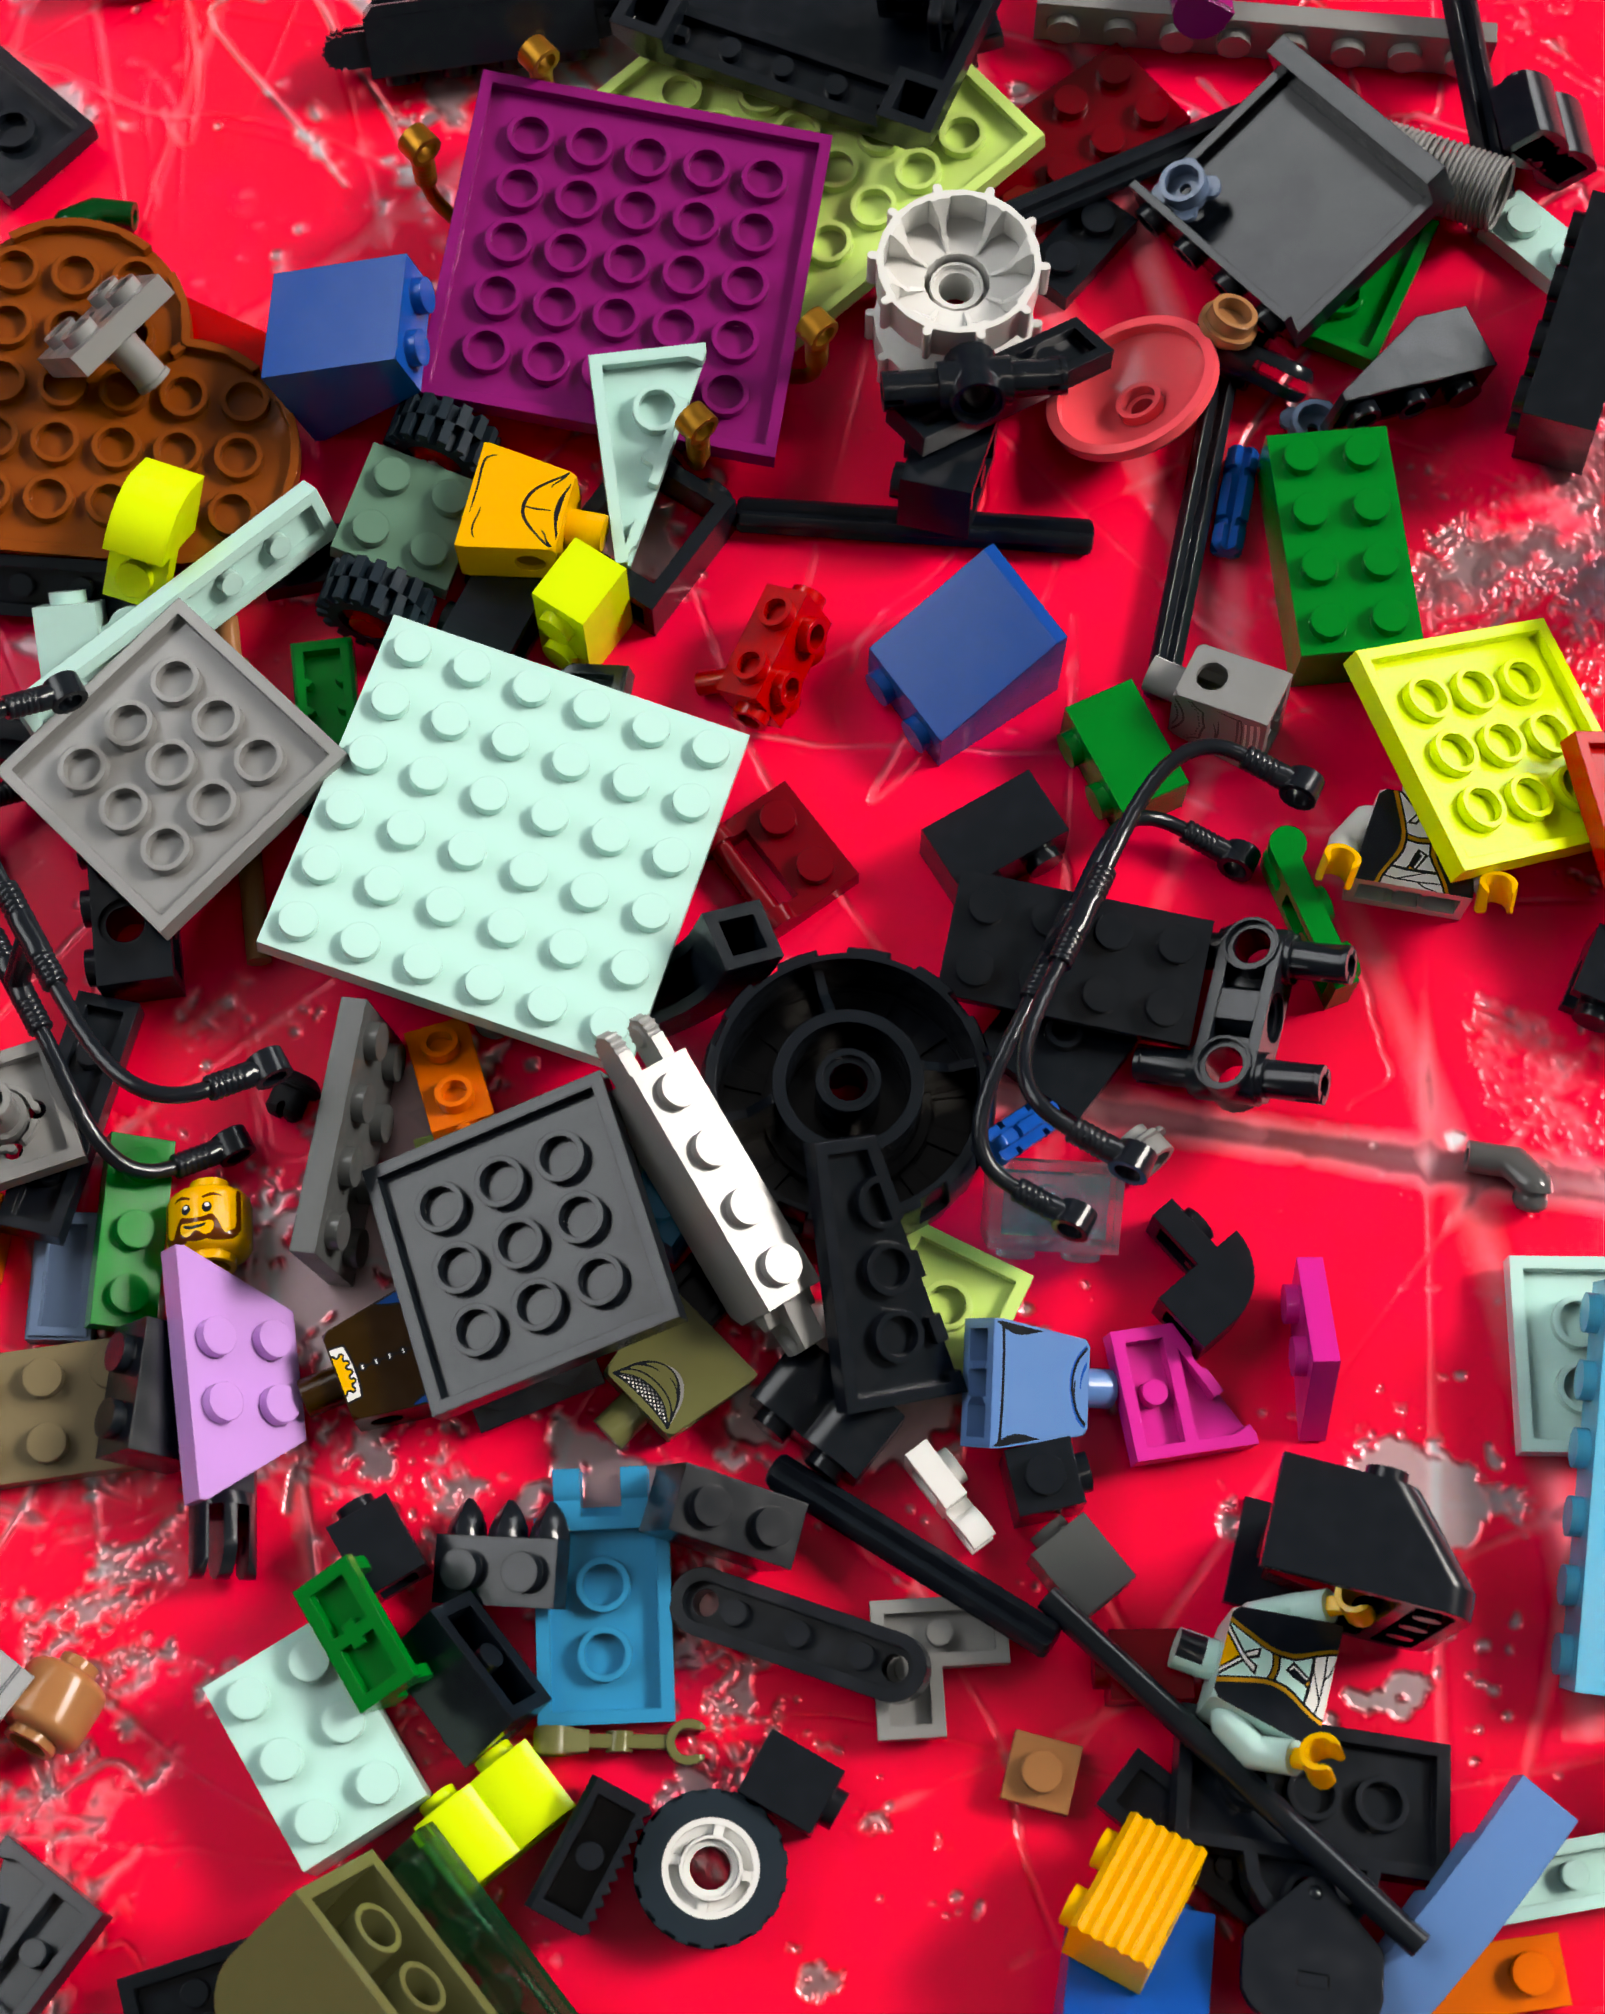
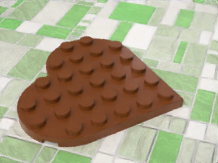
M65 217L47 219L19 227L8 233L10 239L0 244L1 554L108 561L109 551L102 549L111 511L125 480L145 457L205 476L196 528L178 550L175 572L184 571L299 484L302 454L294 414L285 407L261 379L262 372L260 367L251 359L223 345L206 340L193 339L192 318L183 287L175 272H172L166 263L152 251L150 244L126 229L87 218ZM131 273L134 276L159 274L175 292L135 331L164 366L166 365L170 369L168 376L146 395H140L137 392V388L109 357L89 377L53 378L37 360L49 348L44 341L45 337L66 318L71 316L77 321L92 307V304L87 300L91 292L113 275L120 280Z

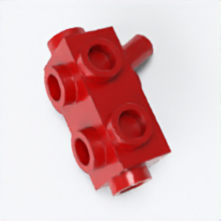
M767 583L735 650L729 658L727 667L697 672L695 674L694 684L698 695L702 697L720 694L733 709L732 716L749 728L765 730L768 725L781 729L785 720L792 717L799 709L802 684L810 668L818 664L825 655L828 630L832 624L822 612L826 604L825 597L815 589L801 584H795L790 589Z

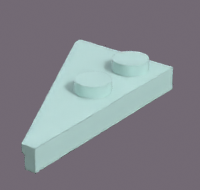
M705 342L588 355L613 556L615 562L627 569L632 566L679 435L674 426L679 414L690 405L703 369L707 353Z

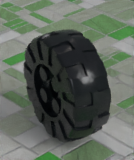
M848 947L846 953L820 956L814 950L777 964V972L766 977L755 986L749 983L723 1013L721 1022L706 1048L701 1076L797 1240L801 1238L815 1242L803 1143L875 1134L904 1212L901 1223L906 1237L940 1218L959 1196L968 1189L980 1169L972 1144V1118L977 1095L992 1058L985 1037L975 1017L969 1016L956 999L954 990L922 966L913 969L893 961L891 953L875 949ZM850 1084L859 1087L865 1093L855 1100L845 1101L836 1097L831 1089H839ZM995 1094L992 1103L988 1129L995 1122L997 1094Z

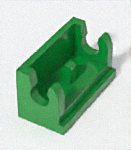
M345 1554L295 1590L293 1595L360 1714L397 1705L409 1696L406 1689L417 1683L426 1682L432 1679L434 1675L427 1663L415 1665L364 1576V1574L372 1570L366 1556L353 1557L352 1554Z

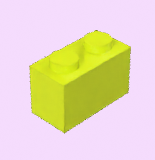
M576 537L532 592L542 651L552 663L561 669L572 663L602 664L633 624L627 568Z

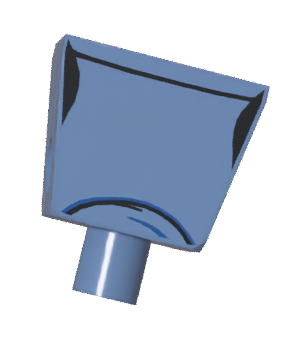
M965 1318L963 1378L968 1392L962 1393L960 1446L1000 1449L1039 1443L1070 1436V1438L1083 1436L1088 1428V1408L1110 1409L1115 1404L1118 1394L1117 1377L1111 1369L1089 1368L1090 1346L1086 1339L1004 1318Z

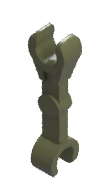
M682 1719L671 1726L667 1735L633 1734V1731L610 1730L606 1731V1734H590V1730L578 1729L572 1726L539 1725L533 1732V1749L540 1757H569L589 1753V1750H606V1753L629 1754L633 1753V1750L666 1751L669 1758L675 1764L682 1767H692L703 1762L705 1755L694 1754L687 1756L681 1754L675 1746V1738L679 1733L686 1730L705 1732L706 1727L698 1720Z

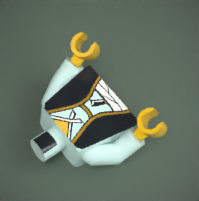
M1336 1587L1334 1593L1330 1589L1324 1588L1287 1593L1246 1602L1240 1607H1232L1218 1626L1214 1638L1180 1627L1171 1647L1168 1667L1203 1679L1196 1715L1201 1721L1211 1725L1212 1733L1245 1768L1288 1776H1297L1303 1770L1314 1787L1320 1790H1328L1336 1783L1333 1770L1327 1765L1317 1763L1327 1758L1337 1760L1338 1762L1346 1759L1337 1738L1330 1733L1321 1732L1344 1629L1343 1626L1335 1624L1338 1616L1344 1615L1347 1621L1355 1627L1365 1628L1371 1626L1377 1615L1371 1605L1351 1606L1357 1597L1371 1595Z

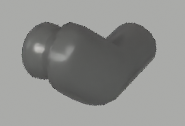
M1468 1140L1463 1161L1465 1172L1507 1179L1516 1187L1512 1200L1516 1208L1522 1211L1539 1213L1546 1209L1548 1194L1554 1191L1552 1176L1524 1149Z

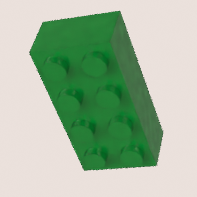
M1375 426L1266 435L1258 461L1256 476L1287 672L1293 674L1291 687L1351 682L1343 663L1356 650L1423 639L1387 427Z

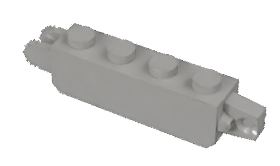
M640 1013L629 1019L630 1023L627 1029L632 1043L635 1044L638 1054L647 1067L642 1070L630 1048H627L626 1042L623 1041L622 1036L617 1034V1031L609 1032L608 1030L596 1037V1045H594L597 1051L596 1054H598L599 1060L602 1061L605 1071L615 1086L611 1093L621 1112L633 1152L729 1316L742 1326L754 1320L764 1333L770 1330L788 1357L795 1356L821 1341L826 1336L810 1306L815 1303L810 1287L818 1283L820 1278L685 1047L675 1052L663 1031L659 1029V1024L655 1022L654 1018H651L650 1014L643 1015Z

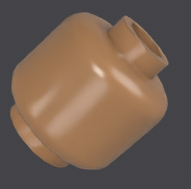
M64 1651L60 1658L45 1655L34 1657L27 1663L24 1669L35 1678L3 1719L7 1723L4 1734L23 1751L48 1761L53 1758L54 1754L68 1755L75 1753L79 1749L103 1711L106 1696L99 1684L94 1680L99 1673L97 1668L85 1658L69 1651Z

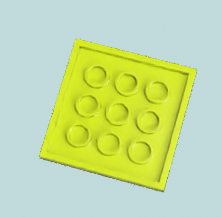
M1544 618L1356 650L1343 663L1450 883L1479 877L1491 871H1506L1592 851L1560 742L1574 731H1602Z

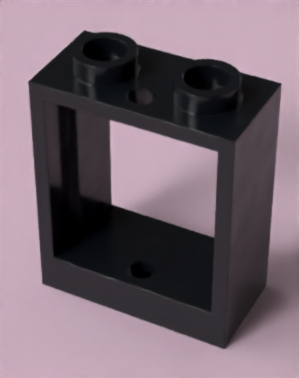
M673 455L670 457L659 491L703 517V519L654 584L631 569H627L633 623L653 636L657 635L737 529L736 500L733 499L731 493L718 481L711 478H704L702 480L685 470L679 460ZM604 481L581 510L608 515Z

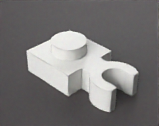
M925 1439L905 1454L903 1468L941 1518L948 1521L959 1540L972 1556L994 1540L993 1536L996 1532L982 1513L968 1499L967 1491L962 1486L968 1480L967 1474L947 1448L943 1447L936 1452L929 1441Z

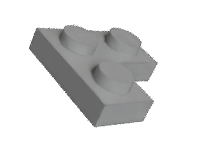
M943 1597L869 1601L870 1622L902 1632L919 1641L928 1652L932 1666L929 1684L917 1699L900 1705L889 1704L875 1699L877 1742L946 1739L947 1726L943 1669L1008 1666L1011 1663L1009 1638ZM896 1657L889 1662L887 1675L892 1682H899L906 1677L909 1669L907 1660L904 1657Z

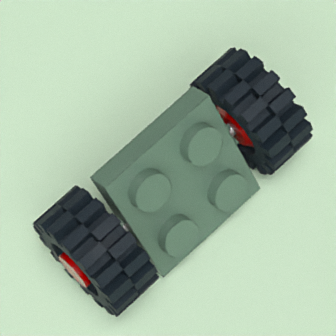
M424 392L423 397L416 394L398 404L383 440V445L376 442L372 445L330 546V556L335 559L316 601V612L318 616L324 617L323 622L329 627H339L337 633L344 637L351 635L357 638L355 643L366 646V643L374 645L375 650L379 651L393 615L428 626L437 604V599L433 598V596L446 600L460 565L454 543L483 444L488 442L500 446L501 438L497 437L499 431L495 426H487L489 419L483 414L472 415L473 408L466 404H463L461 408L453 405V398L443 396L442 401L437 400L434 393Z

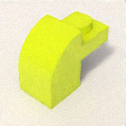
M145 457L133 469L116 498L104 536L102 549L108 550L109 555L102 594L139 605L174 578L178 550L196 528L204 475Z

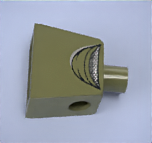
M681 1295L680 1298L688 1322L619 1349L603 1372V1377L620 1395L593 1422L620 1450L648 1423L665 1441H671L746 1389L758 1375Z

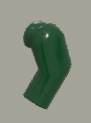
M92 197L59 210L54 218L71 217L99 220L135 232L139 222V208L137 202Z

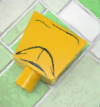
M484 442L454 543L462 574L472 576L544 578L575 537L597 551L602 552L608 537L609 515L580 510L581 496L577 476L571 471L499 445Z

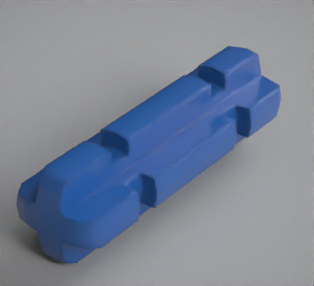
M1237 444L1231 446L1227 451L1214 520V530L1209 548L1210 552L1216 557H1225L1232 560L1239 558L1242 554L1255 484V473L1257 472L1259 453L1253 447H1243Z
M1052 1100L1050 1103L1060 1110L1059 1106ZM1027 1103L988 1129L990 1148L998 1164L1004 1166L1056 1131V1129L1039 1117Z

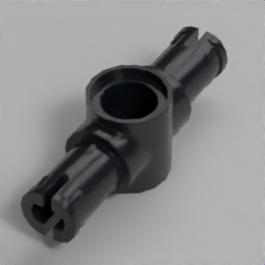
M969 341L961 343L950 349L943 361H935L934 368L880 371L883 412H890L906 408L937 406L939 412L952 411V415L958 421L967 425L988 423L1000 415L1005 405H1013L1014 399L1045 395H1067V385L1069 382L1067 360L1065 355L1062 354L1046 358L1011 361L1009 355L996 356L994 350L982 342Z

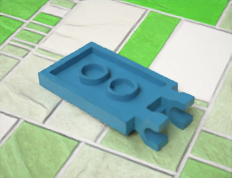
M647 1466L620 1467L621 1506L583 1508V1473L580 1472L579 1468L552 1469L553 1502L558 1504L566 1517L570 1533L566 1609L535 1608L537 1679L552 1698L537 1714L538 1726L676 1722L673 1617L670 1612L672 1590L671 1542L639 1532L650 1494L649 1469H647Z

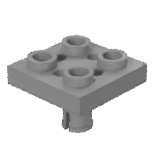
M131 273L120 280L113 275L91 292L87 300L92 304V307L77 321L70 316L59 323L45 337L44 341L49 348L37 360L53 378L89 377L109 357L137 388V392L140 395H146L168 376L170 369L166 365L164 366L135 331L175 292L159 274L134 276Z
M37 1040L1 1050L0 1191L88 1163L77 1123L63 1098ZM39 1103L46 1106L45 1114L38 1119L30 1118V1107L34 1113L38 1114L41 1112ZM14 1144L21 1145L23 1152L19 1158L13 1160L6 1158L5 1154L7 1153L10 1155L18 1153V1149Z

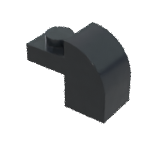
M1171 1199L1152 1215L1146 1232L1185 1275L1158 1298L1152 1314L1162 1324H1174L1192 1348L1193 1358L1197 1361L1233 1328L1246 1308L1254 1287V1264L1250 1250L1237 1230L1217 1247L1211 1241L1214 1234L1203 1217L1190 1207L1183 1211Z

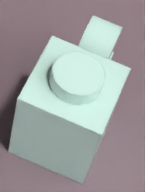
M86 589L49 592L50 604H43L32 608L41 678L137 605H129L117 610L108 622L105 599L87 600Z

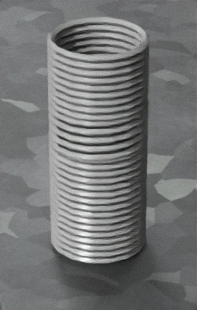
M1392 119L1389 120L1446 167L1455 197L1436 216L1445 217L1446 220L1451 219L1452 222L1456 221L1457 224L1462 222L1463 225L1467 224L1468 227L1479 228V231L1483 229L1485 232L1492 230L1504 209L1512 187L1516 170L1515 159H1509L1508 156L1504 157L1503 154L1498 155L1497 152H1487L1486 149L1481 150L1480 147L1476 148L1475 145H1463V142L1457 143L1456 139L1450 141L1449 137L1444 139L1442 135L1437 137L1436 133L1431 134V132L1420 130V128L1415 129L1414 126L1409 127V125L1398 123V121L1393 122Z

